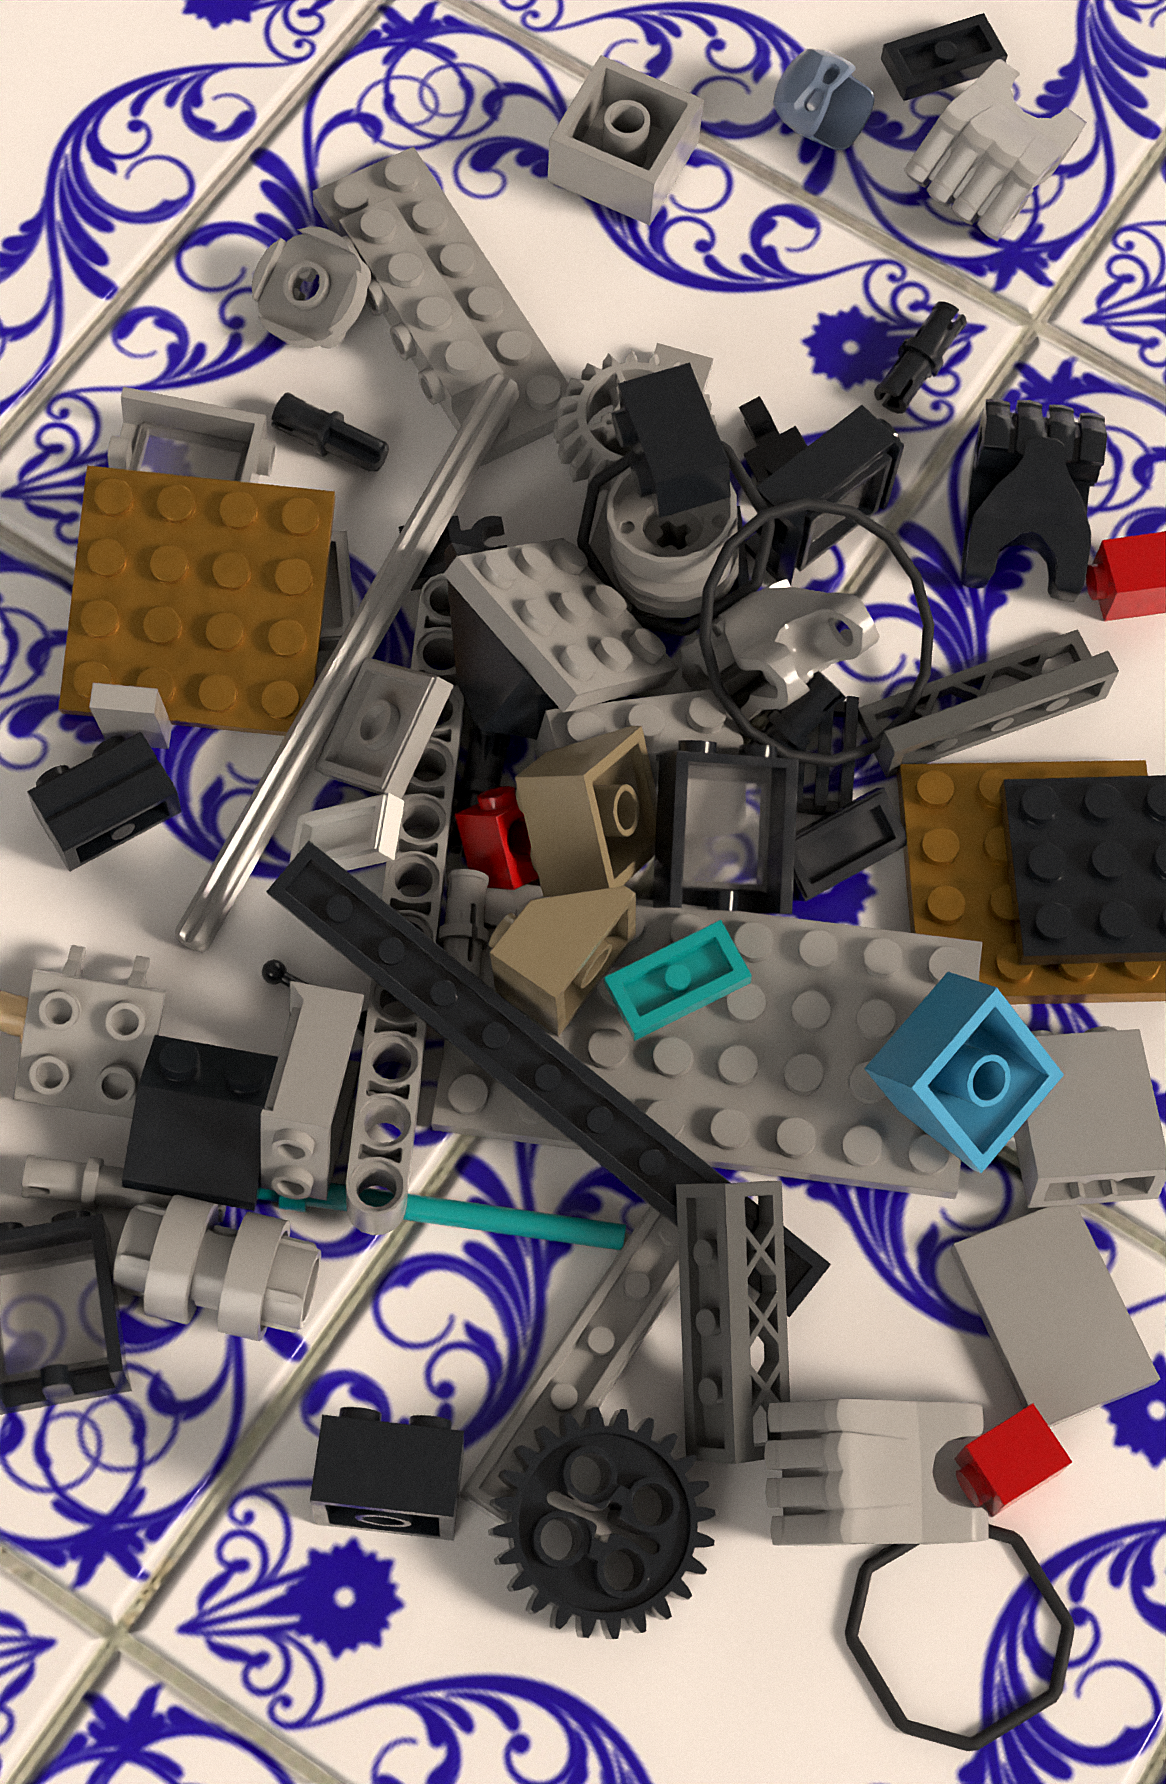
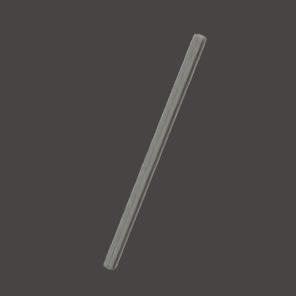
M494 374L486 381L176 927L175 936L184 946L202 953L209 949L334 727L364 660L367 657L372 658L518 400L519 391L517 390V384L512 379Z

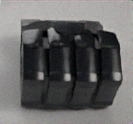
M985 399L969 473L960 569L961 583L965 587L985 588L995 573L998 554L1007 547L1023 545L1037 551L1046 562L1048 571L1047 592L1050 597L1059 601L1075 602L1084 586L1091 549V529L1087 518L1090 487H1094V483H1097L1100 469L1105 461L1107 432L1104 416L1095 413H1080L1078 422H1074V410L1068 406L1049 405L1047 416L1043 417L1042 404L1032 400H1018L1015 413L1010 412L1009 402L1000 399Z

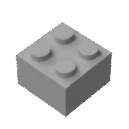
M600 55L550 137L547 181L650 226L699 142L704 99Z

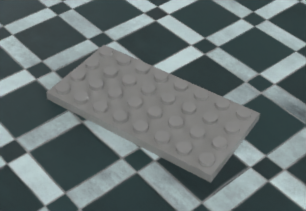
M525 884L515 890L487 888L484 928L489 930V940L496 927L506 915L513 913L518 917L530 900L547 898L543 897L541 886ZM636 898V936L605 977L721 920L752 975L751 983L636 1041L633 1040L605 988L604 978L559 1037L515 1007L711 1167L955 1199L958 1194L961 1160L900 1113L864 1068L947 972L979 981L982 942L742 911L707 910V907L682 904V908H653V900ZM489 946L487 949L482 950L480 979L495 991L490 951L493 948ZM445 1039L431 1122L434 1131L581 1150Z

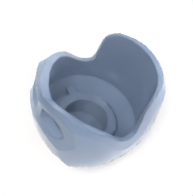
M806 49L792 60L782 74L775 90L773 105L780 119L798 135L834 150H844L853 144L866 125L873 110L875 98L870 88L851 75L856 69L851 62L829 51Z

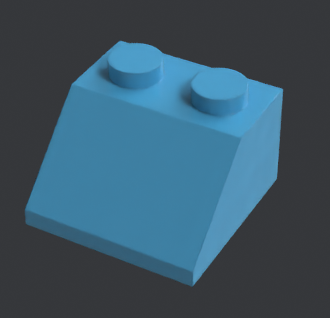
M947 972L864 1068L900 1113L971 1169L979 1173L986 1169L1064 1076L997 987L951 972Z

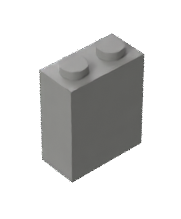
M1099 1026L1091 1028L1084 1033L1056 1035L1044 1030L1032 1031V1034L1056 1063L1064 1076L1014 1134L1028 1208L1158 1199L1166 1182V1144L1140 1029L1117 1030L1110 1026Z

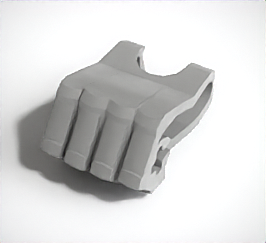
M1001 59L996 60L970 87L945 108L904 168L907 176L916 184L925 188L931 183L927 188V192L937 203L947 208L954 203L951 209L960 220L973 225L980 217L981 219L977 223L980 230L986 236L996 241L1011 227L1015 218L1027 203V199L1033 193V188L1045 182L1055 172L1087 123L1067 107L1052 118H1036L1024 112L1014 101L1011 91L1014 80L1020 73Z
M787 579L750 593L720 613L717 618L712 620L711 642L724 688L727 687L729 695L749 723L771 709L787 707L810 691L806 683L814 676V673L817 671L822 672L831 664L839 661L857 658L876 644L880 637L869 612L859 597L849 593H825L791 587ZM834 618L843 621L851 630L844 629L839 633L835 627ZM698 634L689 639L680 648L682 652V678L694 691L710 690L712 687L699 644Z
M825 1399L769 1404L767 1416L769 1430L772 1433H781V1440L766 1441L764 1453L767 1470L782 1471V1478H767L765 1490L768 1507L783 1508V1516H772L770 1532L774 1546L927 1545L988 1540V1512L983 1508H967L950 1503L937 1490L932 1474L936 1453L947 1441L979 1437L984 1433L985 1424L982 1405L961 1402L876 1399Z

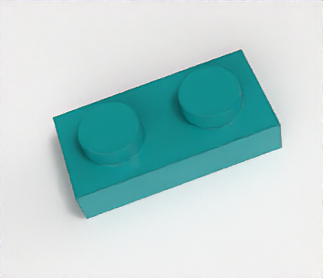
M719 920L604 977V986L633 1040L636 1041L750 984L752 975L724 924Z

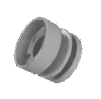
M631 467L618 476L608 495L607 523L609 541L611 543L613 575L622 595L639 610L662 618H684L701 613L702 593L706 580L724 543L738 531L737 495L731 482V497L659 518L651 496L640 498L633 480ZM739 546L734 549L715 589L714 604L729 594L739 574Z

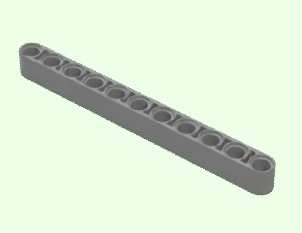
M444 573L431 577L422 587L419 598L411 669L438 676L454 685L440 714V717L447 722L435 725L402 797L404 807L395 859L386 862L382 900L436 944L440 924L454 790L465 709V698L457 685L451 616H443L436 613L441 609H450L447 578L444 576ZM435 662H444L450 664L452 668L436 670L428 665ZM421 771H431L441 777L435 781L424 782L418 780L414 775ZM414 827H425L435 834L426 839H417L409 836L406 832ZM407 884H418L426 888L428 892L420 897L411 898L403 895L398 890ZM372 979L346 1177L347 1215L352 1225L358 1230L370 1235H383L396 1229L403 1221L406 1212L428 1025L414 1013L406 1017L396 1018L384 1012L383 1008L387 1004L398 1000ZM392 1061L401 1063L408 1069L404 1076L391 1080L382 1078L375 1072L379 1065ZM378 1123H388L397 1127L401 1134L391 1142L381 1143L369 1137L367 1131ZM370 1186H382L390 1190L394 1198L384 1206L372 1207L362 1202L358 1196L364 1189Z

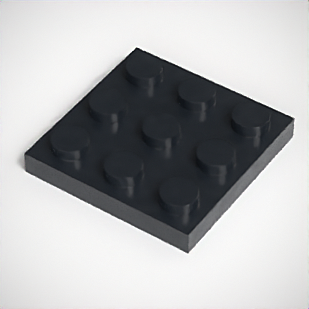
M1166 775L1004 779L999 792L1019 965L1166 961Z

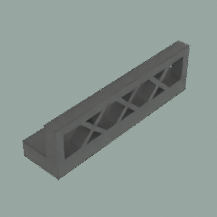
M1078 629L927 683L917 704L919 706L927 703L925 710L916 707L911 722L884 731L880 749L874 755L886 778L897 775L900 764H927L1106 699L1119 670L1109 651L1092 656ZM1066 652L1070 653L1074 663L1044 674L1041 673L1046 659ZM1037 663L1035 670L1027 668V666ZM1008 675L1022 681L1003 689L986 693L991 679ZM982 683L980 690L971 687ZM912 689L859 707L858 722L868 742H871L882 731L877 720L894 714H901ZM951 694L967 700V702L931 713L936 699Z
M782 1181L676 1184L686 1456L695 1455L696 1461L729 1464L765 1460L766 1442L754 1443L753 1416L760 1405L766 1411L767 1417L770 1403L790 1402ZM758 1196L759 1225L753 1235L746 1227L745 1197ZM754 1267L761 1274L762 1293L755 1303L748 1296V1277ZM757 1336L764 1343V1362L758 1372L751 1366L750 1347ZM767 1419V1441L781 1440V1433L770 1432Z

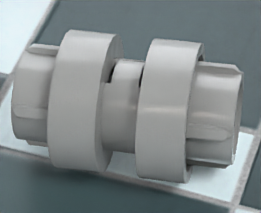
M174 1195L167 1208L141 1203L131 1210L124 1225L117 1249L113 1283L120 1288L122 1293L144 1298L145 1315L188 1324L197 1306L218 1310V1332L259 1342L264 1337L268 1327L292 1333L303 1328L317 1283L321 1250L317 1249L313 1242L291 1238L290 1221L247 1212L239 1230L218 1225L219 1211L217 1204L181 1195Z

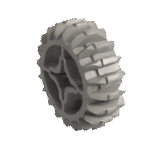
M633 350L626 356V362L618 363L608 353L603 360L602 370L587 363L585 369L582 370L581 379H570L566 386L565 396L561 397L557 403L556 418L558 420L554 423V439L559 444L558 456L561 464H570L569 474L572 477L573 483L588 479L589 484L595 475L633 450L632 446L621 448L613 426L611 412L601 416V420L598 423L588 425L594 415L609 405H613V411L620 409L618 383L665 370V368L660 367V359L657 352L649 359L648 363L638 362V358ZM679 361L670 366L669 368L679 366ZM703 394L709 412H711L712 403L710 395ZM711 414V417L716 427L717 423L715 420V415ZM623 472L602 485L599 492L602 490L610 492L618 476Z

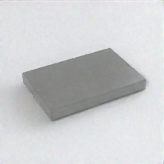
M1077 1205L1046 1207L954 1243L951 1247L952 1256L1023 1409L1034 1403L1049 1427L1155 1385L1160 1380Z

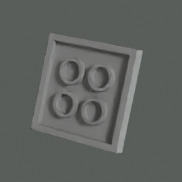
M564 538L457 556L445 571L444 576L563 713L666 686L679 670V667L666 654L663 642L654 633L641 626L626 609L627 604L620 593L612 587L605 585L587 565L588 560L585 554L576 545L566 541Z

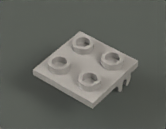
M71 945L68 960L61 973L34 969L32 972L13 1100L132 1119L138 1084L154 1036L159 1035L166 991L146 987L147 981L145 978L150 965V958L137 955L126 985L82 978L83 970H81V964L85 958L86 947Z

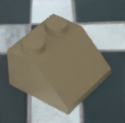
M629 726L545 752L515 777L517 784L516 800L520 811L524 814L531 843V863L534 870L538 873L543 897L623 886L655 856L657 793L642 726Z
M626 886L534 899L528 902L518 917L513 913L506 915L496 927L489 940V946L493 948L490 951L495 991L559 1037L636 936V893Z

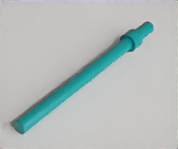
M331 1183L327 1200L311 1197L291 1199L281 1196L274 1190L261 1188L258 1197L260 1200L279 1202L278 1208L305 1213L307 1206L347 1212L345 1184ZM366 1188L358 1197L366 1205L381 1207L388 1204L394 1198V1195L388 1190ZM409 1193L406 1212L403 1220L613 1250L622 1249L626 1232V1224Z

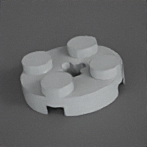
M322 227L298 229L302 234L292 237L287 242L280 238L265 251L254 272L251 286L252 298L258 302L261 315L258 318L262 325L283 342L299 348H313L317 346L327 349L333 348L343 341L346 331L355 323L363 309L367 289L371 281V271L367 264L361 260L356 249L335 232ZM316 275H319L318 283L320 285L318 291L313 297L305 300V295L299 291L303 281L313 282Z

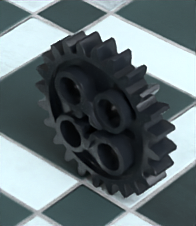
M590 1408L586 1411L583 1429L579 1427L571 1413L559 1416L561 1437H557L544 1425L534 1430L535 1438L540 1448L538 1452L524 1445L517 1446L513 1450L517 1460L524 1467L522 1471L502 1470L499 1472L498 1477L513 1490L510 1497L504 1496L490 1500L489 1505L507 1514V1523L489 1529L488 1535L495 1538L508 1539L510 1548L500 1553L494 1559L495 1565H516L519 1572L510 1580L506 1588L509 1592L522 1590L527 1587L534 1591L525 1609L529 1614H535L544 1609L548 1604L551 1605L553 1609L549 1627L554 1630H560L571 1616H575V1629L579 1638H589L596 1620H600L605 1638L618 1639L621 1629V1618L626 1620L634 1633L646 1632L645 1610L648 1609L660 1620H668L672 1617L670 1607L665 1598L668 1594L681 1600H689L692 1597L688 1586L681 1579L684 1573L704 1575L707 1571V1568L692 1555L695 1548L714 1546L715 1540L708 1535L697 1532L698 1522L716 1516L713 1509L697 1507L694 1497L703 1493L710 1486L709 1482H688L685 1474L694 1465L697 1458L695 1455H690L674 1460L670 1453L678 1438L675 1433L668 1434L657 1442L651 1440L654 1419L650 1417L642 1419L632 1431L629 1430L627 1409L616 1410L610 1419L609 1425L605 1426L599 1408ZM579 1456L592 1459L600 1469L601 1480L599 1487L591 1495L579 1492L571 1482V1466ZM643 1486L654 1490L661 1499V1515L656 1523L651 1526L643 1524L638 1520L633 1511L634 1495ZM551 1491L555 1492L568 1502L587 1512L600 1511L608 1507L610 1510L607 1520L611 1524L653 1540L657 1544V1551L654 1554H650L619 1534L601 1535L596 1539L594 1536L597 1525L594 1522L549 1504L547 1494ZM552 1519L561 1521L571 1532V1549L561 1560L552 1559L541 1546L540 1537L542 1529ZM615 1550L625 1553L633 1563L634 1569L632 1581L628 1587L621 1591L611 1587L604 1577L603 1568L605 1560Z

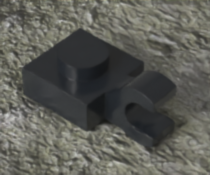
M760 396L739 407L745 419L743 421L757 447L743 455L759 485L808 446L796 426L781 434L779 433Z

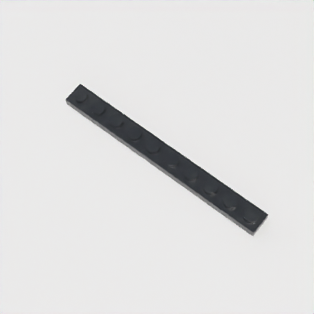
M308 841L266 891L272 899L677 1228L676 1184L731 1183L312 842ZM745 1197L746 1227L753 1235L759 1225V1206L749 1197ZM783 1225L787 1317H790L831 1264ZM754 1267L748 1277V1286L760 1295L762 1293L761 1274Z

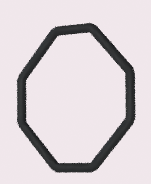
M721 441L729 460V468L757 514L761 510L767 509L768 506L731 446ZM633 450L595 475L588 484L577 536L578 548L587 557L590 569L605 585L612 587L616 591V587L591 548L589 538L600 487L630 467V461L636 460ZM774 519L763 524L751 580L713 605L712 620L745 596L756 592L762 585L775 530ZM630 612L642 627L677 636L690 635L700 628L701 613L685 624H680Z
M989 1524V1538L1012 1545L1061 1625L1049 1690L972 1737L907 1720L859 1639L858 1634L872 1573L920 1544H892L864 1561L858 1571L845 1628L846 1644L894 1725L904 1734L964 1751H976L1057 1702L1063 1692L1075 1631L1072 1616L1023 1537L1015 1531Z

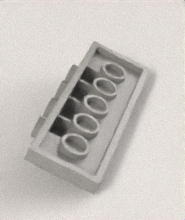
M414 146L312 191L313 205L328 229L351 244L371 271V281L366 296V302L375 316L384 315L391 326L390 336L398 354L403 360L412 359L419 371V383L427 400L432 405L437 403L441 405L457 432L490 376L499 374L505 378L512 379L517 384L519 398L480 467L553 433L554 423L558 420L556 418L557 403L561 397L565 396L568 381Z

